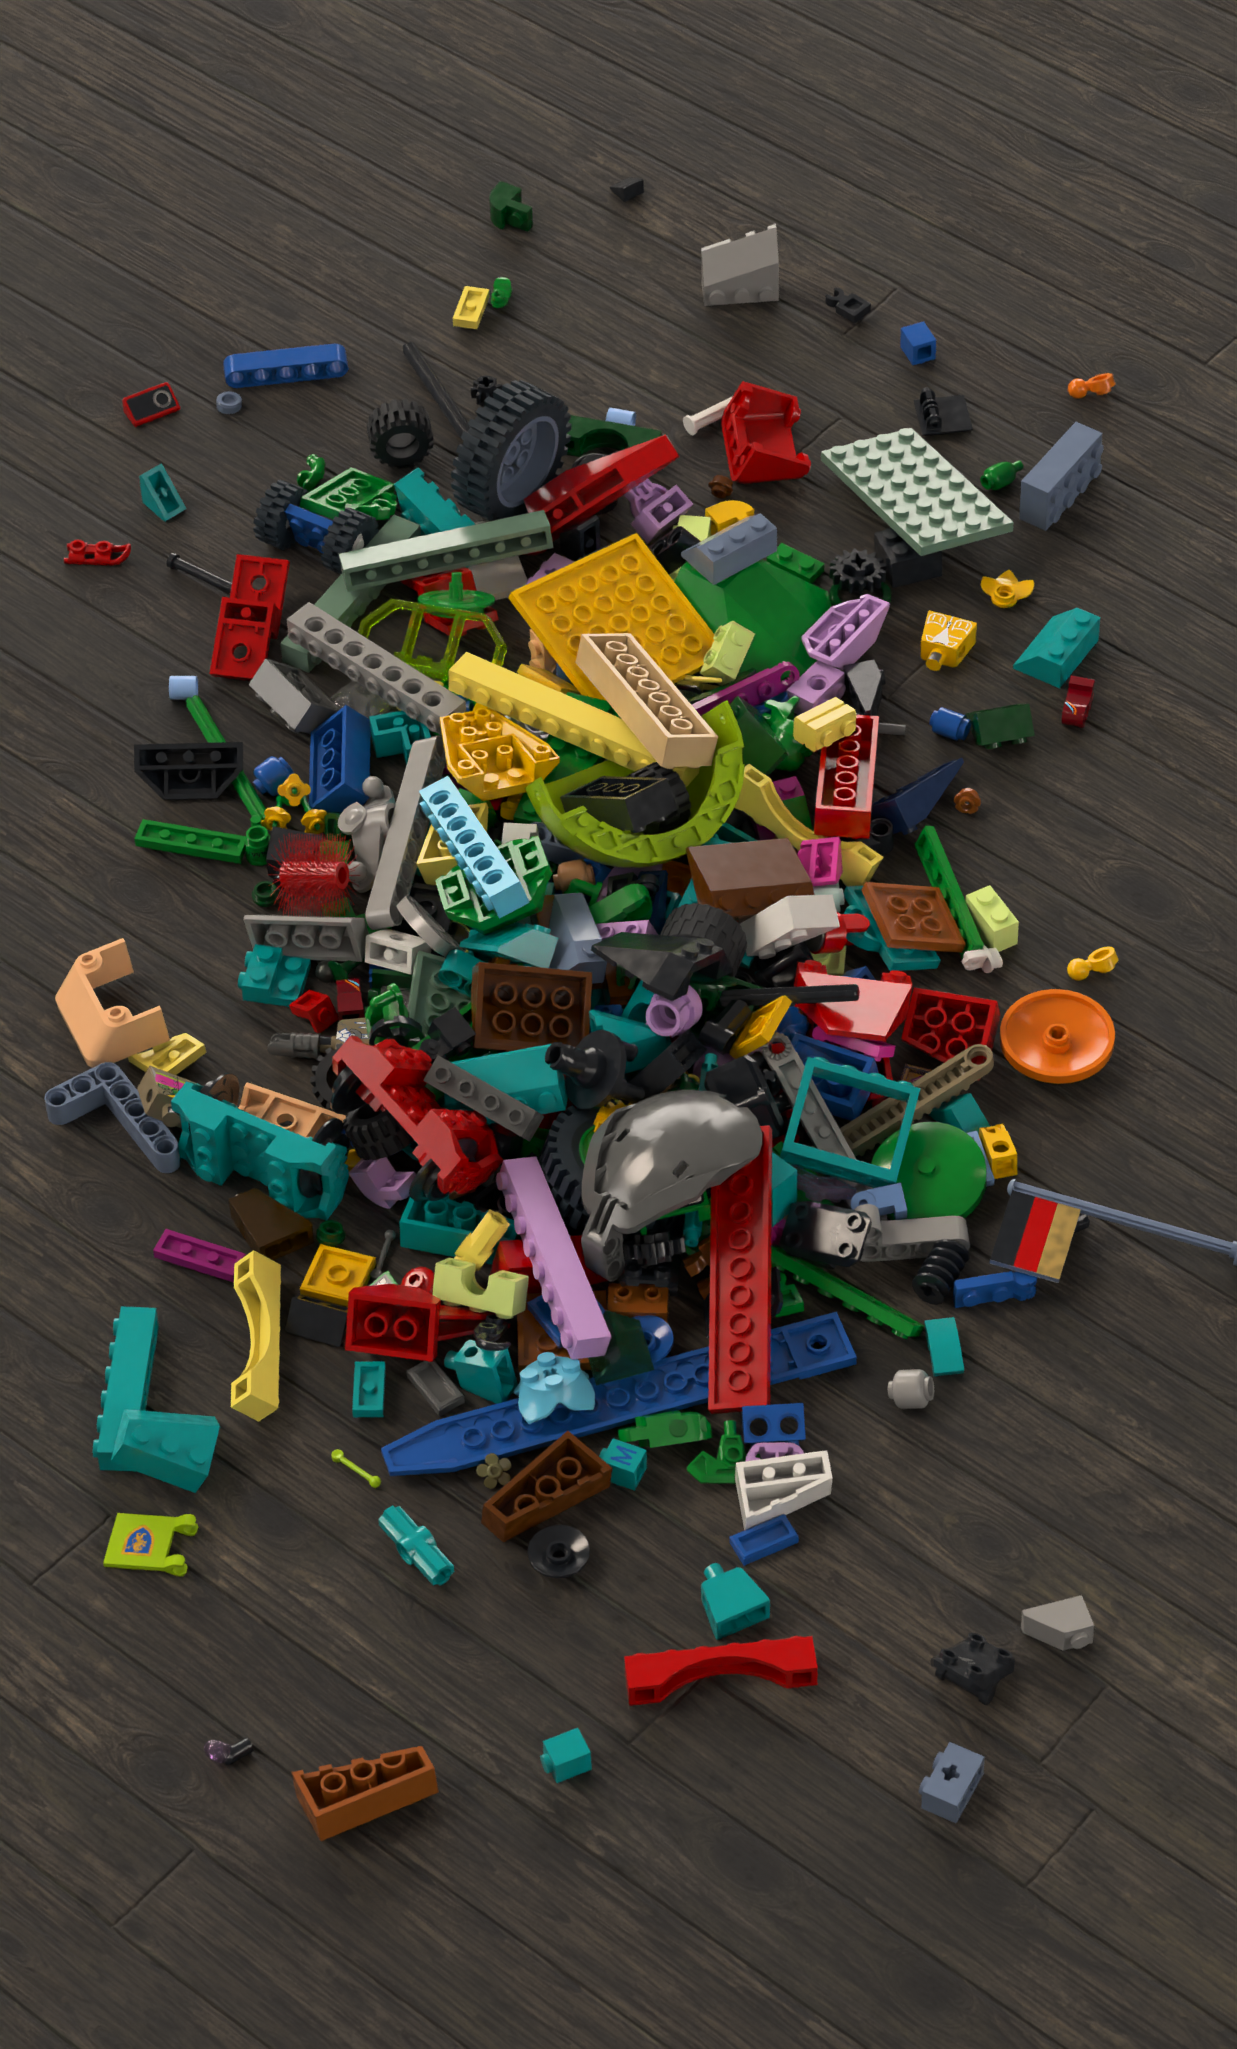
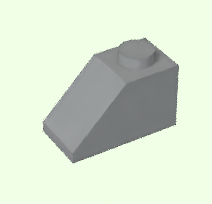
M1080 1595L1022 1610L1021 1630L1024 1634L1060 1650L1080 1649L1087 1644L1093 1643L1094 1623L1083 1597Z

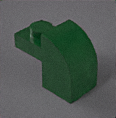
M500 181L489 195L490 219L492 223L499 229H503L508 224L528 232L533 227L532 207L522 204L521 188Z

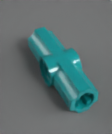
M392 1505L384 1510V1513L378 1519L379 1526L394 1541L402 1559L408 1565L414 1564L432 1585L438 1584L440 1586L447 1582L454 1573V1565L437 1548L435 1539L430 1531L423 1525L418 1527L400 1506L394 1507Z

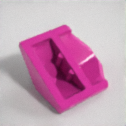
M840 837L803 840L797 855L811 879L812 885L837 884L843 873Z

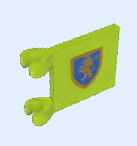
M117 1513L103 1562L104 1567L165 1571L175 1576H184L188 1568L187 1564H184L185 1557L179 1554L168 1556L175 1531L187 1536L196 1535L198 1531V1524L195 1523L196 1517L192 1514L167 1517Z

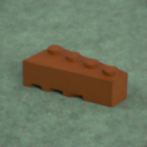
M422 1746L384 1753L380 1755V1759L370 1761L364 1760V1758L351 1760L352 1764L335 1768H332V1764L320 1766L319 1771L306 1774H304L303 1770L292 1772L296 1796L320 1841L439 1792L435 1768Z

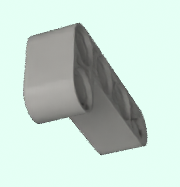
M863 1204L854 1209L866 1212L872 1221L860 1261L874 1262L927 1258L934 1244L941 1239L956 1241L967 1250L970 1248L967 1223L963 1217L943 1216L880 1221L879 1209L875 1205Z

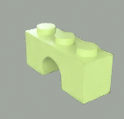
M450 1257L436 1263L432 1295L443 1300V1304L448 1306H459L460 1304L469 1306V1310L473 1312L490 1311L496 1313V1317L511 1319L514 1315L525 1311L529 1276L501 1270L489 1275L487 1289H483L475 1279V1263Z

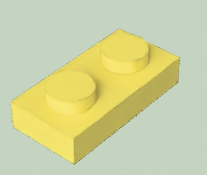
M464 287L453 316V326L478 329L489 300V289Z

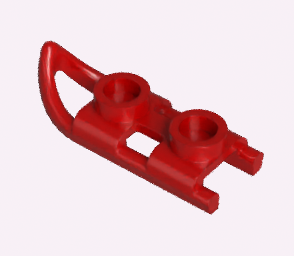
M74 540L70 544L67 543V550H70L69 558H64V564L117 565L128 558L131 544L114 545L108 541H100L95 545L85 543L82 540ZM112 552H124L120 557L111 559ZM85 554H95V559H85Z

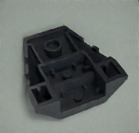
M620 932L591 947L593 953L612 966H617L618 963L626 969L625 975L629 978H634V975L643 981L642 987L670 1001H674L687 994L691 975L696 971L715 980L731 973V965L724 949L714 945L713 941L706 938Z

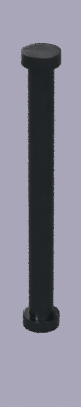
M176 553L169 555L166 562L167 567L171 569L177 568L231 593V582L180 559V556Z

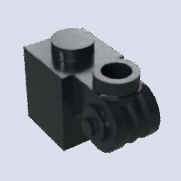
M454 1007L432 1021L427 1032L431 1039H425L421 1043L419 1050L424 1051L432 1059L431 1064L434 1063L438 1055L450 1061L449 1059L456 1054L458 1057L463 1056L472 1048L471 1043L476 1033L457 1008Z

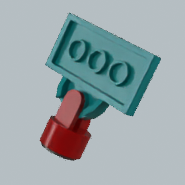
M846 886L843 893L849 906L844 914L837 912L840 927L805 941L809 951L813 954L839 953L846 945H856L867 951H876L880 954L890 971L937 969L941 962L937 953L932 950L888 948L862 893L863 886Z

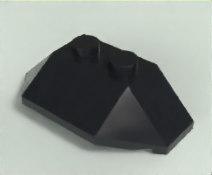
M243 742L134 745V772L163 800L218 799L244 770Z

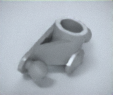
M376 776L366 778L362 784L363 792L369 796L365 806L363 807L358 802L353 803L344 809L338 819L339 829L342 833L352 836L353 845L355 846L354 850L357 861H353L348 866V869L351 871L349 875H361L349 876L350 881L353 882L354 889L359 893L367 892L373 887L396 805L393 791L389 786L383 785L382 780Z

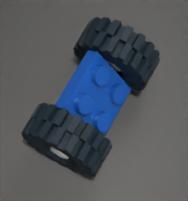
M278 480L277 483L271 484V489L267 488L265 491L266 496L264 498L261 497L259 501L261 503L260 508H257L255 512L257 517L254 518L256 526L253 530L256 533L255 537L259 541L281 550L289 549L291 543L294 544L296 541L302 546L307 547L309 545L322 553L321 560L324 561L322 563L324 567L342 574L339 554L365 548L379 532L376 529L378 522L370 515L352 508H345L344 511L341 510L338 513L339 517L335 516L331 521L300 507L301 497L308 493L306 489L284 480Z

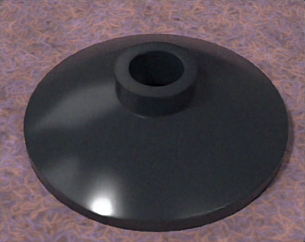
M553 1525L540 1530L533 1536L528 1546V1558L532 1567L540 1574L550 1578H566L575 1575L585 1567L590 1556L589 1543L586 1537L577 1529L565 1525Z

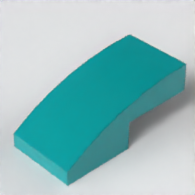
M955 1318L925 1320L924 1324L928 1351H930L933 1376L964 1373Z

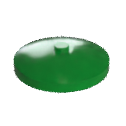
M921 1122L911 1125L896 1184L901 1183L907 1206L906 1219L960 1216L965 1219L978 1206L987 1185V1169L980 1147L966 1132L955 1126L940 1122ZM900 1130L894 1132L880 1145L871 1164L890 1169ZM894 1213L886 1214L890 1220H895Z

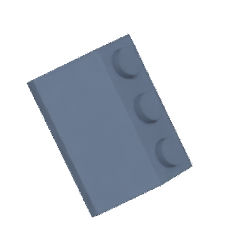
M761 513L746 517L682 551L681 556L711 584L715 585L776 552L777 527Z

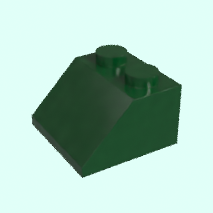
M1013 704L966 713L967 719L972 721L970 729L976 745H985V750L1001 747V742L1011 740V745L1028 742L1027 737L1035 736L1030 704Z

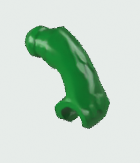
M500 277L494 281V292L491 295L493 307L502 308L507 305L512 294L510 279Z
M315 454L309 455L306 459L307 465L311 467V471L303 470L297 475V485L306 489L308 493L315 489L325 473L326 464L324 458L318 457Z

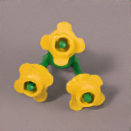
M290 774L288 779L278 787L279 796L276 797V807L267 808L264 812L265 819L261 822L262 826L267 830L272 831L273 826L287 829L286 824L290 822L291 816L282 808V805L298 806L302 804L306 811L301 819V823L306 829L304 832L319 834L324 832L325 816L327 813L325 810L310 808L305 796L310 794V786L304 784L299 779V775Z

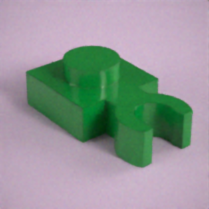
M781 1272L780 1289L783 1294V1306L781 1312L775 1316L776 1318L804 1311V1301L794 1284L786 1285V1275Z

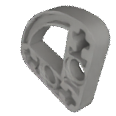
M406 895L396 905L398 911L409 925L438 954L446 957L450 950L464 951L414 898Z

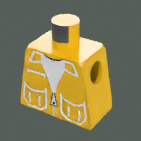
M929 610L921 639V658L926 660V666L933 671L940 670L942 665L953 668L957 667L976 643L977 623Z

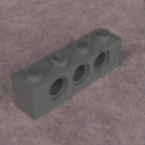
M439 1055L423 1080L529 1142L544 1118L539 1112Z

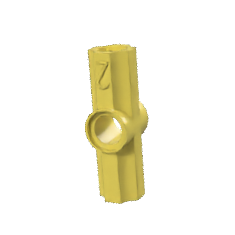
M489 1210L473 1233L470 1232L455 1252L456 1256L454 1259L475 1263V1272L479 1271L494 1252L493 1248L496 1243L499 1242L510 1226L506 1218L499 1212Z

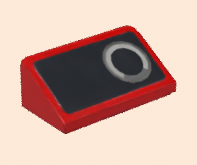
M168 382L127 396L122 400L124 413L134 427L180 410L179 403Z

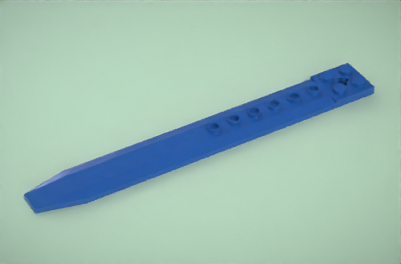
M837 1312L771 1329L770 1385L798 1377L801 1380L856 1365L857 1363L856 1354ZM818 1342L820 1345L826 1346L822 1349H814L813 1343ZM709 1346L664 1358L651 1365L634 1366L588 1379L595 1392L594 1410L574 1411L569 1410L562 1403H558L552 1414L548 1417L528 1424L520 1413L519 1398L436 1420L381 1448L389 1475L402 1476L455 1472L486 1463L485 1457L490 1453H495L499 1460L550 1446L567 1431L571 1432L576 1438L634 1423L636 1422L635 1417L677 1411L707 1403L709 1391Z

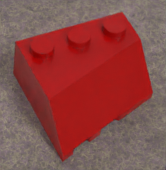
M914 987L901 1040L943 1063L977 1044L986 1045L992 1051L1001 1017L998 1002ZM976 1056L971 1062L980 1065L986 1062L987 1058Z

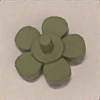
M490 1453L485 1457L486 1464H479L477 1466V1475L480 1477L487 1476L484 1479V1486L487 1488H495L497 1481L501 1485H506L510 1481V1475L503 1472L511 1468V1462L507 1458H502L498 1462V1456L495 1453Z

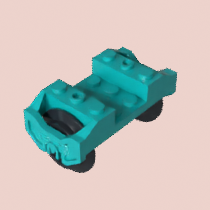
M232 1073L222 1074L204 1086L186 1081L171 1100L172 1111L179 1113L181 1118L182 1133L178 1143L180 1158L188 1162L197 1176H200V1178L207 1182H214L222 1186L232 1171L235 1170L242 1176H249L268 1186L269 1197L304 1218L328 1220L342 1201L349 1178L348 1165L345 1164L349 1153V1138L343 1129V1121L337 1118L330 1119L317 1131L313 1138H306L237 1107L240 1090L239 1081Z

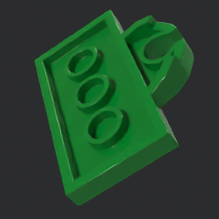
M351 467L302 496L300 507L314 514L331 518V520L335 516L339 517L338 513L341 510L344 511L345 508L355 509L374 517L376 520L389 519L390 515H395L397 495L394 494V483Z

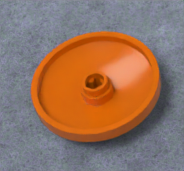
M1048 989L1028 994L1010 1006L1000 1026V1046L1008 1062L1022 1074L1046 1083L1063 1084L1086 1079L1100 1071L1107 1064L1114 1049L1115 1029L1107 1011L1093 999L1074 991Z

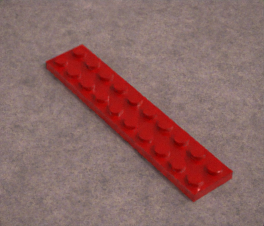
M769 1125L760 1126L762 1146L759 1156L733 1173L720 1185L711 1187L708 1410L711 1414L742 1412V1406L770 1405L772 1129Z

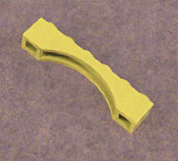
M750 764L744 767L743 784L734 808L744 811L757 824L765 826L774 832L777 838H788L792 846L798 849V852L803 840L827 838L822 835H814V831L804 826L791 814L777 794L771 778ZM841 841L843 873L840 879L846 886H863L865 882H870L883 856L862 842Z
M253 1250L234 1264V1289L247 1315L251 1348L245 1370L239 1378L231 1383V1408L259 1422L278 1409L281 1265Z

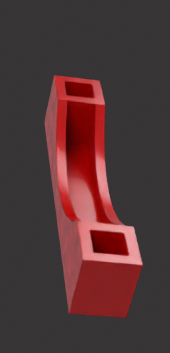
M793 1636L789 1639L780 1640L763 1639L752 1643H730L725 1646L715 1647L700 1646L688 1650L677 1651L671 1649L660 1653H637L632 1656H624L629 1706L661 1702L672 1692L687 1683L719 1674L756 1676L772 1681L784 1688L817 1685L818 1667L812 1636Z

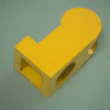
M998 1124L979 1128V1137L994 1179L1017 1175V1152L1005 1126Z

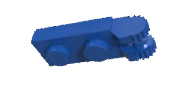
M1009 1271L955 1280L953 1303L955 1308L964 1306L972 1307L980 1303L992 1301L1002 1302L1013 1297L1023 1301L1035 1296L1036 1287L1034 1285L1037 1283V1277L1021 1272Z

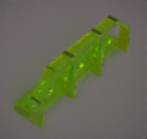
M390 599L362 619L358 630L359 634L368 639L371 627L397 608L412 610L401 652L395 651L393 655L427 677L449 681V669L455 664L454 660L466 619L484 622L496 644L492 663L502 667L507 646L492 619L486 614L397 599ZM424 612L455 617L444 658L440 660V663L432 662L433 659L418 655L417 659L411 658Z

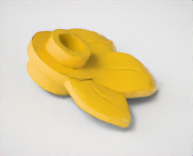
M1007 570L997 579L984 576L981 581V588L986 594L991 596V601L994 605L1008 608L1015 605L1017 600L1031 595L1034 589V581L1024 580L1018 582L1012 571Z

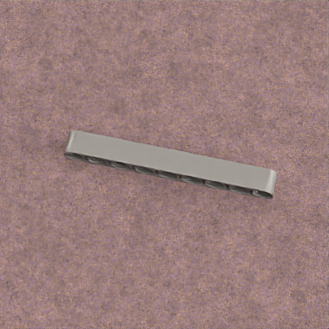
M442 736L417 740L412 744L366 908V921L372 930L398 926L403 920V916L398 911L396 905L406 895L410 894L417 869L416 863L429 825V818L425 816L419 804L423 801L419 791L441 780L446 763Z

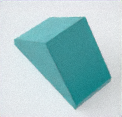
M162 463L139 475L142 502L163 521L186 510Z
M971 1093L960 1094L957 1097L953 1095L948 1103L943 1101L940 1108L934 1107L929 1114L937 1122L955 1126L966 1133L977 1131L979 1134V1128L991 1127Z

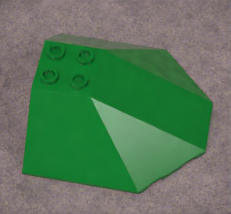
M763 559L715 585L711 584L688 562L680 568L675 584L714 634L721 625L724 626L731 621L755 633L738 674L751 668H755L756 673H759L785 661L792 663L799 670L801 677L817 661L809 657L802 643V636L832 607L828 591ZM790 670L785 671L781 675V682L784 681V678L790 677Z

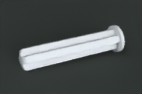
M732 397L693 416H685L683 424L686 431L690 435H694L697 433V430L721 419Z

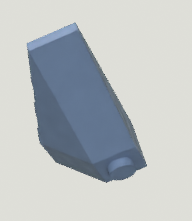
M583 893L555 895L549 929H551L550 935L559 939L549 968L592 972V983H603L607 962L591 951L592 945L601 942L602 938Z

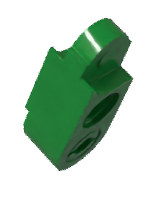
M641 884L625 886L589 907L596 925L601 923L649 920L653 911L647 887Z
M679 1410L635 1417L636 1426L618 1430L620 1441L638 1440L639 1447L650 1448L705 1440L713 1437L711 1422H708L705 1416L697 1412L681 1413Z

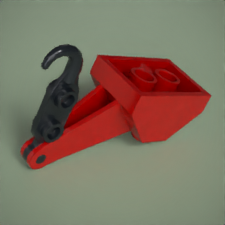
M396 1284L356 1287L348 1295L345 1350L433 1362L437 1357L438 1341L474 1334V1338H476L475 1343L478 1348L486 1351H502L508 1349L511 1343H496V1340H499L510 1328L511 1319L498 1318L496 1313L490 1311L473 1312L469 1310V1307L440 1305L441 1299L419 1287ZM439 1319L462 1320V1321H451V1322H440V1323H439Z

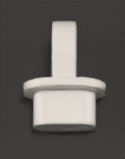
M985 945L982 950L965 952L964 958L961 961L966 970L982 968L985 973H991L994 968H1001L1003 965L998 950L996 948H987Z

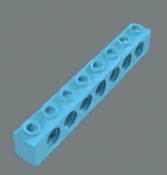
M449 776L420 790L419 793L423 801L419 804L423 813L429 818L434 830H437L452 857H455L460 869L464 871L468 881L473 885L478 896L482 898L487 910L493 909L500 919L530 903L519 879Z

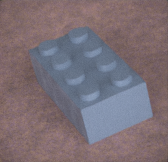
M1075 422L1021 481L1020 520L1046 531L1053 523L1060 519L1061 514L1066 508L1072 506L1075 498L1080 493L1085 492L1091 480L1097 478L1102 470L1100 461L1104 446L1102 445L1101 432L1078 422Z

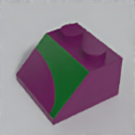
M797 777L774 781L773 784L785 807L798 821L813 831L805 794ZM749 816L758 841L772 840L776 836L774 832L765 826L757 824Z

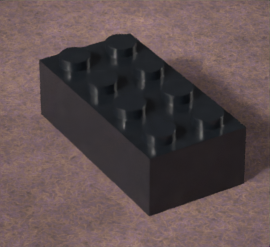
M601 776L560 797L565 813L584 806L587 809L586 812L598 821H603L622 832L630 831L631 834L647 829L646 825L651 822L657 823L668 818L667 814L677 810L667 778Z

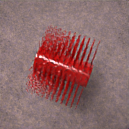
M289 833V850L286 849V844L284 845L286 858L284 857L283 859L285 862L282 861L283 864L277 861L281 868L276 871L280 870V874H270L279 875L280 885L282 889L284 888L283 895L286 891L284 900L285 903L288 901V915L290 909L289 898L291 897V914L295 901L293 916L297 901L299 916V909H301L302 915V906H306L307 900L306 908L308 910L311 909L312 916L310 897H312L313 912H315L313 905L315 904L316 906V903L317 906L319 905V907H316V916L317 910L320 911V901H322L324 916L325 904L326 916L329 909L330 917V909L331 913L334 910L333 901L335 895L336 913L337 897L339 898L338 909L340 917V901L343 903V908L345 901L343 902L342 891L345 894L344 889L348 893L346 887L351 889L348 885V882L351 880L349 876L361 875H349L351 871L348 869V866L352 861L349 864L344 862L349 855L345 854L343 859L344 846L341 859L340 851L337 853V844L335 846L336 854H334V845L332 847L333 834L332 841L329 840L328 851L325 837V847L323 844V835L320 841V833L318 846L317 841H315V847L313 836L310 842V833L309 842L306 839L305 847L302 839L300 842V833L299 842L296 836V843L294 845L293 841L291 846Z

